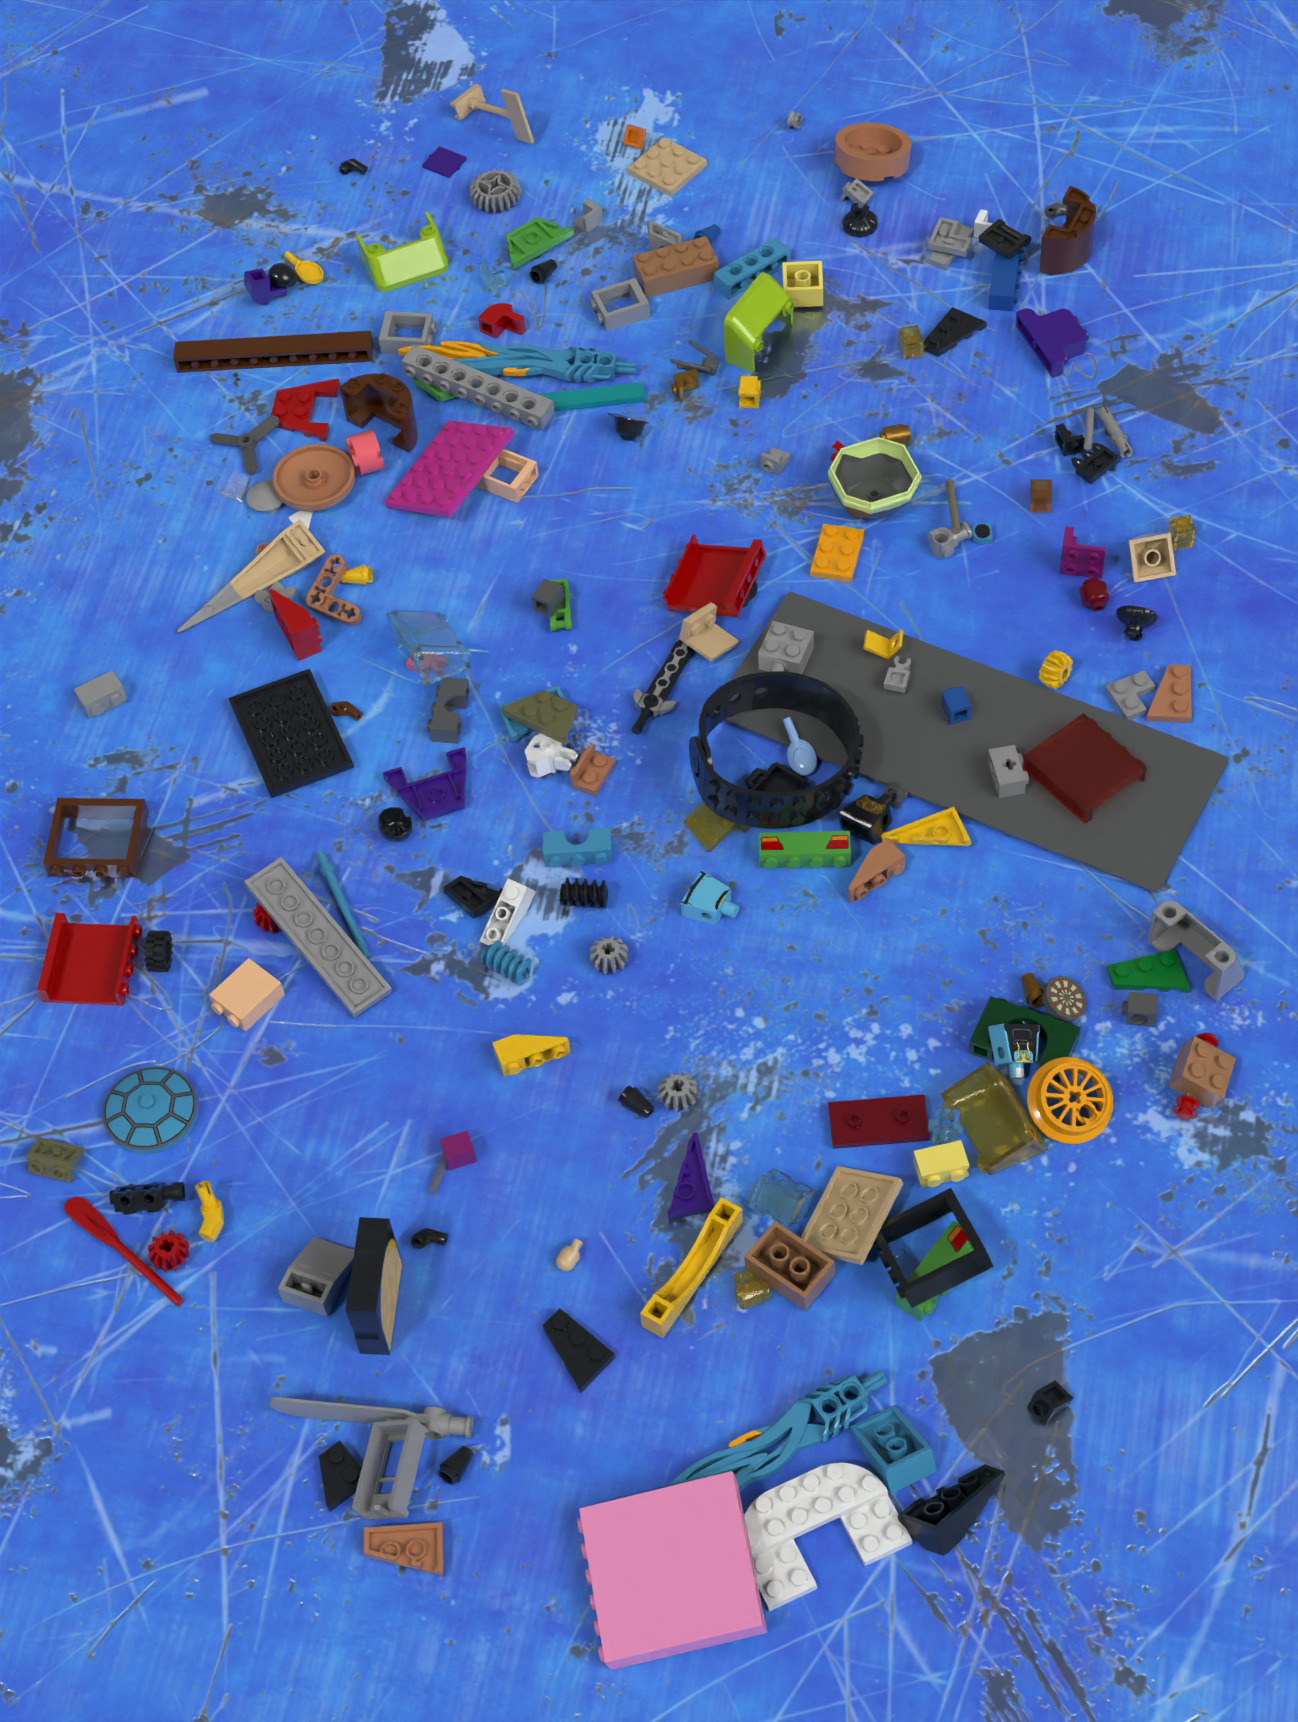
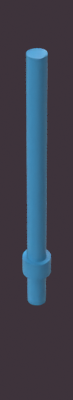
M320 851L316 854L321 865L320 871L330 885L356 946L369 960L371 955L335 877L336 871L333 864L329 863L325 852Z

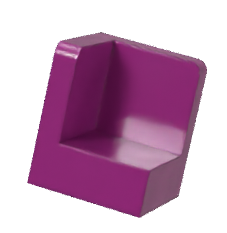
M467 1130L440 1140L449 1170L477 1162Z

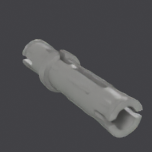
M1108 407L1100 408L1097 415L1110 435L1111 443L1118 449L1122 458H1125V456L1126 458L1130 457L1133 454V449L1127 441V435L1120 429Z

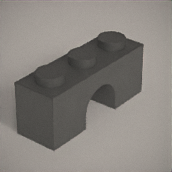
M442 677L441 684L437 685V701L432 704L433 717L432 720L429 719L427 731L431 733L432 742L458 744L462 729L460 713H451V711L467 708L470 696L468 679Z

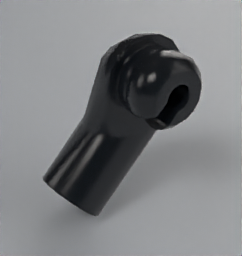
M356 159L346 160L339 167V171L343 175H347L348 172L354 170L364 175L368 169L367 166Z
M425 1228L413 1235L411 1245L416 1249L424 1248L431 1243L445 1246L448 1234Z

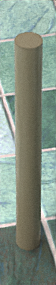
M947 479L945 484L952 531L954 534H958L961 532L954 481Z

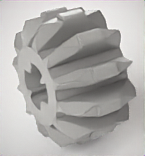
M613 934L609 939L602 936V941L595 940L594 946L590 947V963L595 966L597 972L603 970L605 975L608 971L616 974L617 968L623 970L624 963H628V947L623 944L621 938L615 940Z
M680 1070L677 1075H673L670 1072L668 1074L669 1078L662 1077L661 1085H658L659 1101L665 1104L667 1110L674 1107V1111L677 1113L679 1108L682 1107L687 1111L688 1105L694 1106L695 1098H698L697 1082L691 1080L689 1073L682 1076Z

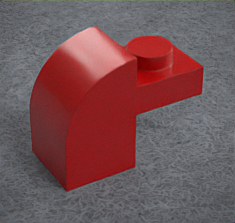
M508 303L491 305L478 317L480 332L496 339L505 329L521 336L526 331L524 316L514 313L512 305Z

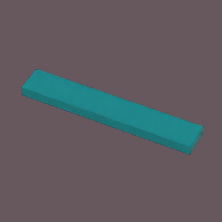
M643 382L538 394L553 400L554 412L645 402Z

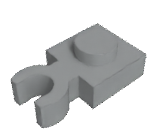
M899 656L895 657L894 668L889 667L884 681V689L901 693L906 692L910 679V658L907 659L905 664H900Z

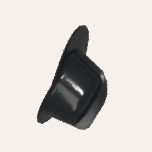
M608 413V415L615 417L616 433L626 441H634L636 437H640L645 424H649L648 422L635 420L623 415Z

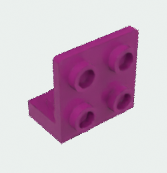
M1065 527L1059 574L1101 579L1103 577L1106 548L1076 544L1077 537L1073 536L1074 527Z

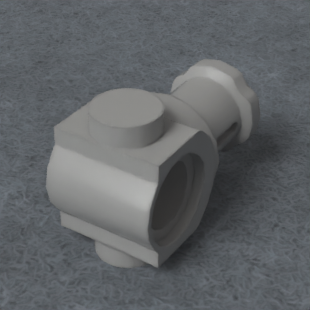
M966 522L960 523L961 532L958 534H954L950 528L944 527L934 529L928 533L929 547L935 557H939L941 560L950 557L955 551L954 548L958 546V542L972 538V531Z

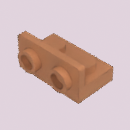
M590 743L587 749L581 752L577 765H574L570 770L569 777L571 778L572 788L596 797L616 765L615 759L596 752L595 744Z

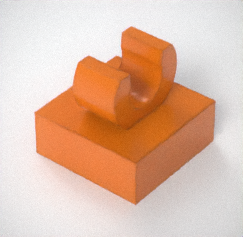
M631 124L626 125L623 144L643 148L646 129Z

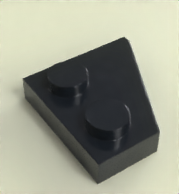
M459 876L443 887V893L473 919L494 906L503 890L502 888L499 891L487 888L486 883L475 882L464 876Z
M340 1440L319 1455L326 1506L330 1512L356 1493L362 1469Z

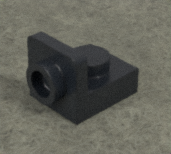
M1064 423L1056 425L1055 441L1064 457L1077 454L1084 449L1085 438L1083 435L1073 437L1071 431L1066 429Z
M1054 1380L1035 1391L1027 1409L1043 1425H1046L1053 1414L1070 1405L1073 1397Z

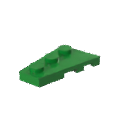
M1175 949L1107 965V973L1115 990L1143 991L1145 988L1159 989L1160 992H1168V989L1181 990L1183 993H1190V985Z

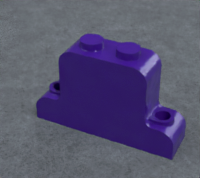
M1028 308L1016 312L1017 329L1052 378L1063 374L1064 365L1067 364L1068 359L1082 355L1085 352L1086 341L1089 339L1088 333L1081 327L1078 318L1073 316L1068 309H1059L1042 316H1038L1032 309Z

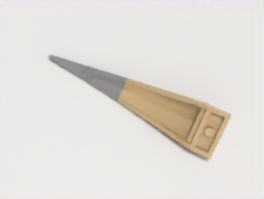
M299 519L283 530L235 578L178 629L177 634L255 595L257 590H264L276 582H280L307 568L308 565L325 555V550Z

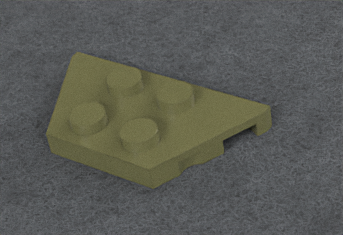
M545 690L501 708L503 716L564 745L569 741L568 734L572 731L574 720L579 712L577 705Z

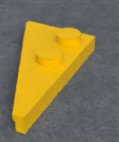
M955 807L888 831L881 836L882 842L889 838L894 844L971 845V840Z

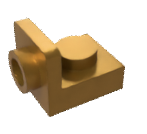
M697 369L673 374L674 383H671L673 395L678 396L679 401H684L683 392L699 388Z

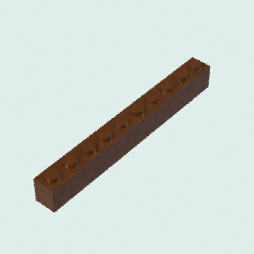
M371 331L175 342L173 360L177 373L373 362L374 343Z

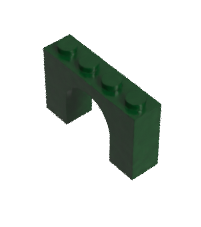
M990 996L970 1039L969 1054L992 1061L994 1055L988 1026L1003 1023L1039 1024V1037L1045 1043L1046 1048L1039 1061L1038 1070L1051 1060L1061 1057H1072L1079 1041L1081 1027L1071 1022L1055 1019L1049 1014L1032 1011L1026 1006L1009 1003L1003 998ZM1059 1075L1052 1078L1058 1084L1061 1083Z

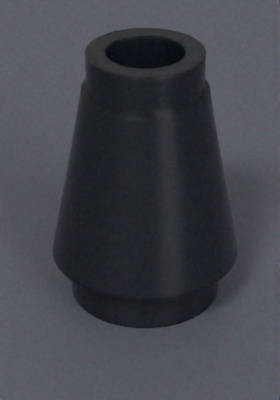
M549 259L533 266L530 271V278L536 284L544 283L557 269V263L553 259Z
M630 1085L623 1090L618 1098V1101L622 1103V1107L646 1119L655 1109L636 1087L633 1088Z
M461 1446L460 1449L439 1465V1477L450 1485L459 1482L474 1456L473 1452L468 1447Z

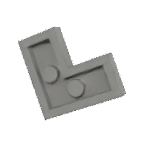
M940 217L929 240L928 249L966 257L972 238L955 235L958 221Z
M1143 670L1106 685L1105 691L1122 717L1133 720L1146 715L1147 709L1139 697L1154 692L1155 684L1146 671Z

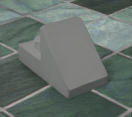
M651 220L647 221L651 250L682 242L681 234Z

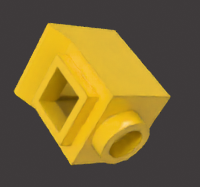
M741 376L738 393L740 396L739 408H759L761 381H758V376Z

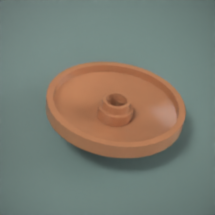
M310 444L292 450L278 462L273 472V484L280 500L292 508L304 511H316L334 506L350 493L355 483V470L351 458L341 449L326 444Z

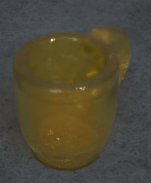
M738 1271L733 1276L735 1295L738 1305L742 1310L761 1305L770 1299V1290L766 1280L756 1279L748 1271Z

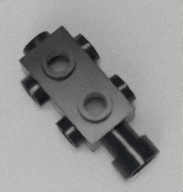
M152 1182L150 1184L118 1186L115 1190H110L109 1192L110 1204L114 1205L115 1212H122L124 1215L134 1214L138 1210H147L149 1213L158 1212L165 1207L167 1200H173L174 1202L185 1201L184 1182H173L172 1185Z

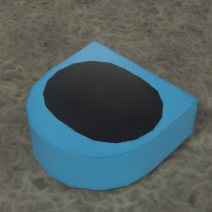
M979 523L971 528V539L975 543H993L991 523Z

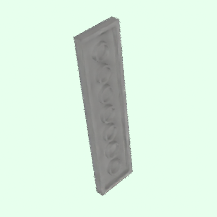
M282 857L244 881L245 887L354 1018L392 992L389 984Z

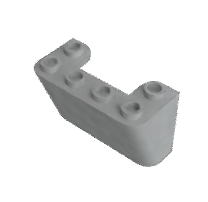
M1166 901L1152 911L1148 943L1159 952L1174 950L1182 944L1212 969L1214 973L1205 980L1204 988L1207 994L1214 1000L1218 1001L1242 981L1244 970L1235 951L1179 903Z

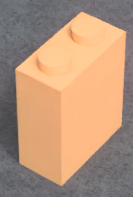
M250 958L209 994L212 1009L218 1015L223 1014L226 1016L228 1022L233 1027H240L245 1032L285 995L281 982Z

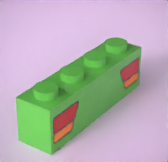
M850 831L759 833L760 868H842L844 866H851Z
M951 1222L907 1279V1283L973 1251L957 1222ZM949 1290L911 1308L907 1298L901 1299L897 1292L896 1306L922 1321L925 1315L930 1316L937 1305L936 1301L940 1296L944 1297Z

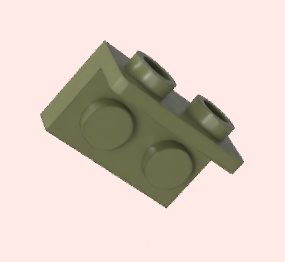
M39 1138L27 1152L28 1173L71 1183L74 1180L73 1169L84 1156V1148Z

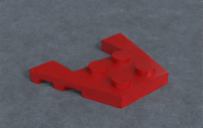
M339 379L277 390L271 416H277L279 419L277 427L291 432L296 430L304 433V436L310 438L315 436L319 438V441L327 442L330 429L329 423L310 421L316 397L337 398L340 387Z

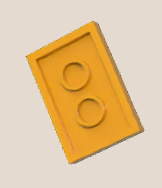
M823 524L811 565L810 576L852 583L865 530Z

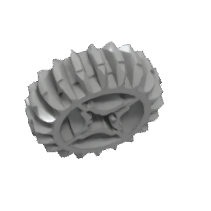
M497 169L494 171L488 170L487 173L481 172L480 176H475V180H472L469 189L470 197L475 207L479 208L480 211L486 210L487 213L493 211L494 214L496 211L503 213L504 209L510 210V206L514 207L515 203L519 202L521 194L520 182L516 176L511 174L510 171L505 172L504 169L501 171H497Z

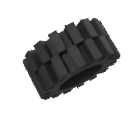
M150 930L147 933L146 944L144 945L145 967L148 972H168L171 967L170 962L172 963L171 955H173L171 933L169 931Z

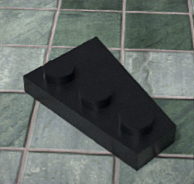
M952 307L922 342L921 350L939 357L957 346V342L964 338L972 337L975 331L985 329L987 322Z
M560 1308L543 1324L544 1332L565 1364L580 1393L615 1359V1353Z

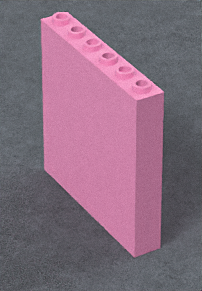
M733 1471L579 1508L581 1518L577 1519L579 1532L584 1534L585 1543L581 1544L583 1557L588 1559L589 1568L585 1569L587 1582L589 1585L592 1584L593 1594H590V1603L593 1611L596 1610L598 1619L594 1620V1628L597 1637H601L602 1646L598 1647L601 1662H605L610 1670L767 1633L738 1481Z

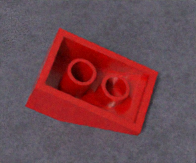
M268 590L275 618L297 660L300 661L322 652L320 643L323 640L317 630L319 629V624L316 618H311L307 609L275 590Z

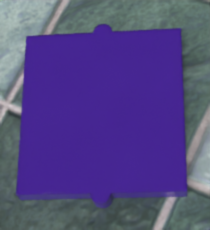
M439 146L433 154L429 155V158L423 163L422 167L450 178L457 170H460L467 157Z

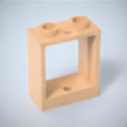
M503 449L478 481L476 487L518 503L539 476L537 462ZM498 465L519 472L511 484L490 477Z

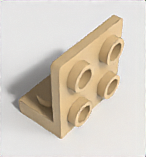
M712 602L683 619L679 637L682 642L709 661L720 657L737 646L739 642L738 639L714 623L718 606Z

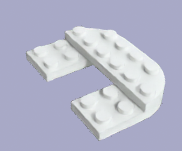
M826 1464L764 1492L749 1506L744 1517L759 1592L769 1612L817 1589V1584L794 1541L796 1537L840 1518L864 1566L912 1544V1539L907 1529L898 1520L897 1516L899 1514L888 1496L887 1488L877 1476L865 1468L854 1464Z

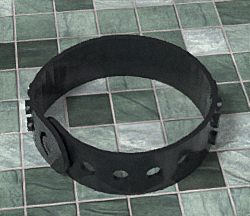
M783 671L760 672L744 675L725 683L707 699L699 718L698 736L690 737L689 758L698 792L707 807L726 820L749 827L766 829L790 828L809 824L823 818L834 809H837L845 797L851 794L854 788L853 779H858L860 766H856V764L860 765L863 752L859 748H863L864 738L863 734H860L859 719L855 716L848 702L826 683L799 673ZM759 688H767L764 693H755ZM739 694L735 700L730 701L734 695ZM765 708L790 709L811 715L832 729L842 742L849 759L839 772L814 787L789 792L757 791L732 784L713 770L707 736L719 723L741 712Z

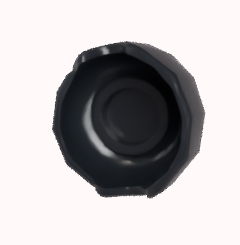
M285 263L274 264L267 273L270 284L274 283L279 287H292L297 281L294 269Z
M389 807L380 813L378 828L384 838L389 841L400 842L409 837L413 831L410 816L407 817L404 814L402 808Z

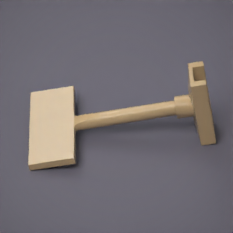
M479 84L473 85L450 103L451 107H454L456 110V120L461 121L472 111L478 109L504 116L510 119L517 140L530 144L534 143L519 94L505 89L501 90L506 109L484 103L486 100Z

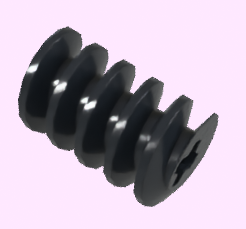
M566 877L560 889V905L563 906L566 900L568 906H572L574 901H576L577 907H581L583 902H585L586 907L590 908L592 902H594L595 908H599L603 902V906L606 909L608 887L605 880H602L601 885L598 886L596 879H593L591 885L588 884L587 879H584L582 885H580L578 878H575L573 884H570L569 877Z

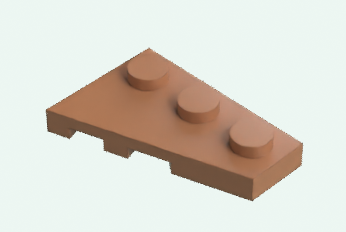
M443 1523L364 1528V1555L368 1558L444 1576Z

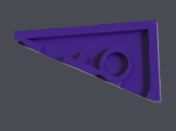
M697 1132L693 1133L687 1146L686 1157L682 1163L678 1183L673 1192V1200L667 1212L668 1220L711 1212L714 1208V1201Z

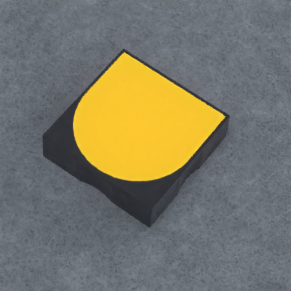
M359 1217L345 1311L353 1328L360 1354L390 1355L403 1263L390 1219Z

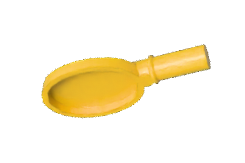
M290 251L284 254V257L294 265L295 273L300 280L308 284L322 282L324 274L319 265L311 261H301Z

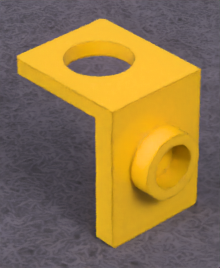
M900 629L891 639L867 630L865 632L863 649L889 660L902 647L904 630Z

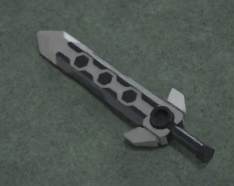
M679 638L644 696L638 689L633 694L636 708L639 707L641 712L636 723L631 728L634 734L639 735L649 716L654 717L658 716V714L661 716L671 711L676 704V701L666 700L688 660L695 652L694 649Z

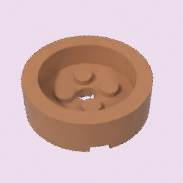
M871 122L856 123L842 128L836 134L833 161L835 166L838 165L841 168L840 171L853 178L866 181H884V177L892 176L895 179L906 173L909 168L912 142L905 132L893 126Z

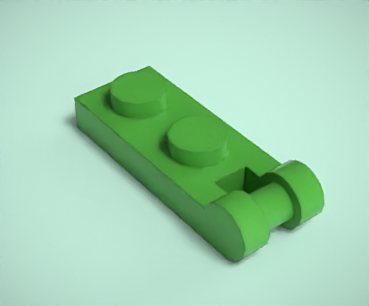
M568 579L549 580L562 585L564 592V601L553 617H550L551 632L563 628L572 630ZM565 617V620H556V618Z

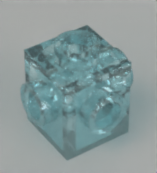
M935 1108L934 1119L929 1118L927 1133L932 1134L931 1143L942 1145L955 1142L957 1137H962L963 1123L959 1122L960 1110Z

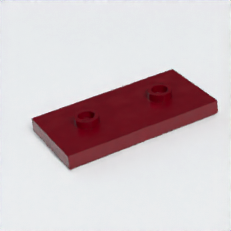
M924 1094L828 1102L833 1149L930 1141Z

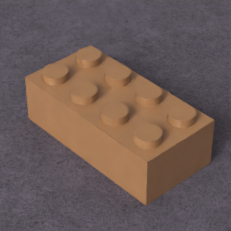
M707 236L632 255L634 274L646 298L713 281L714 272L719 270V261Z

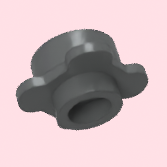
M894 781L885 789L884 794L891 797L894 808H900L901 802L907 797L908 792L906 789L899 787L898 783Z

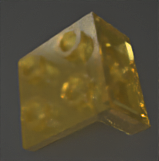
M704 801L684 820L687 827L709 852L733 829H739L746 833L751 828L720 817L707 807Z

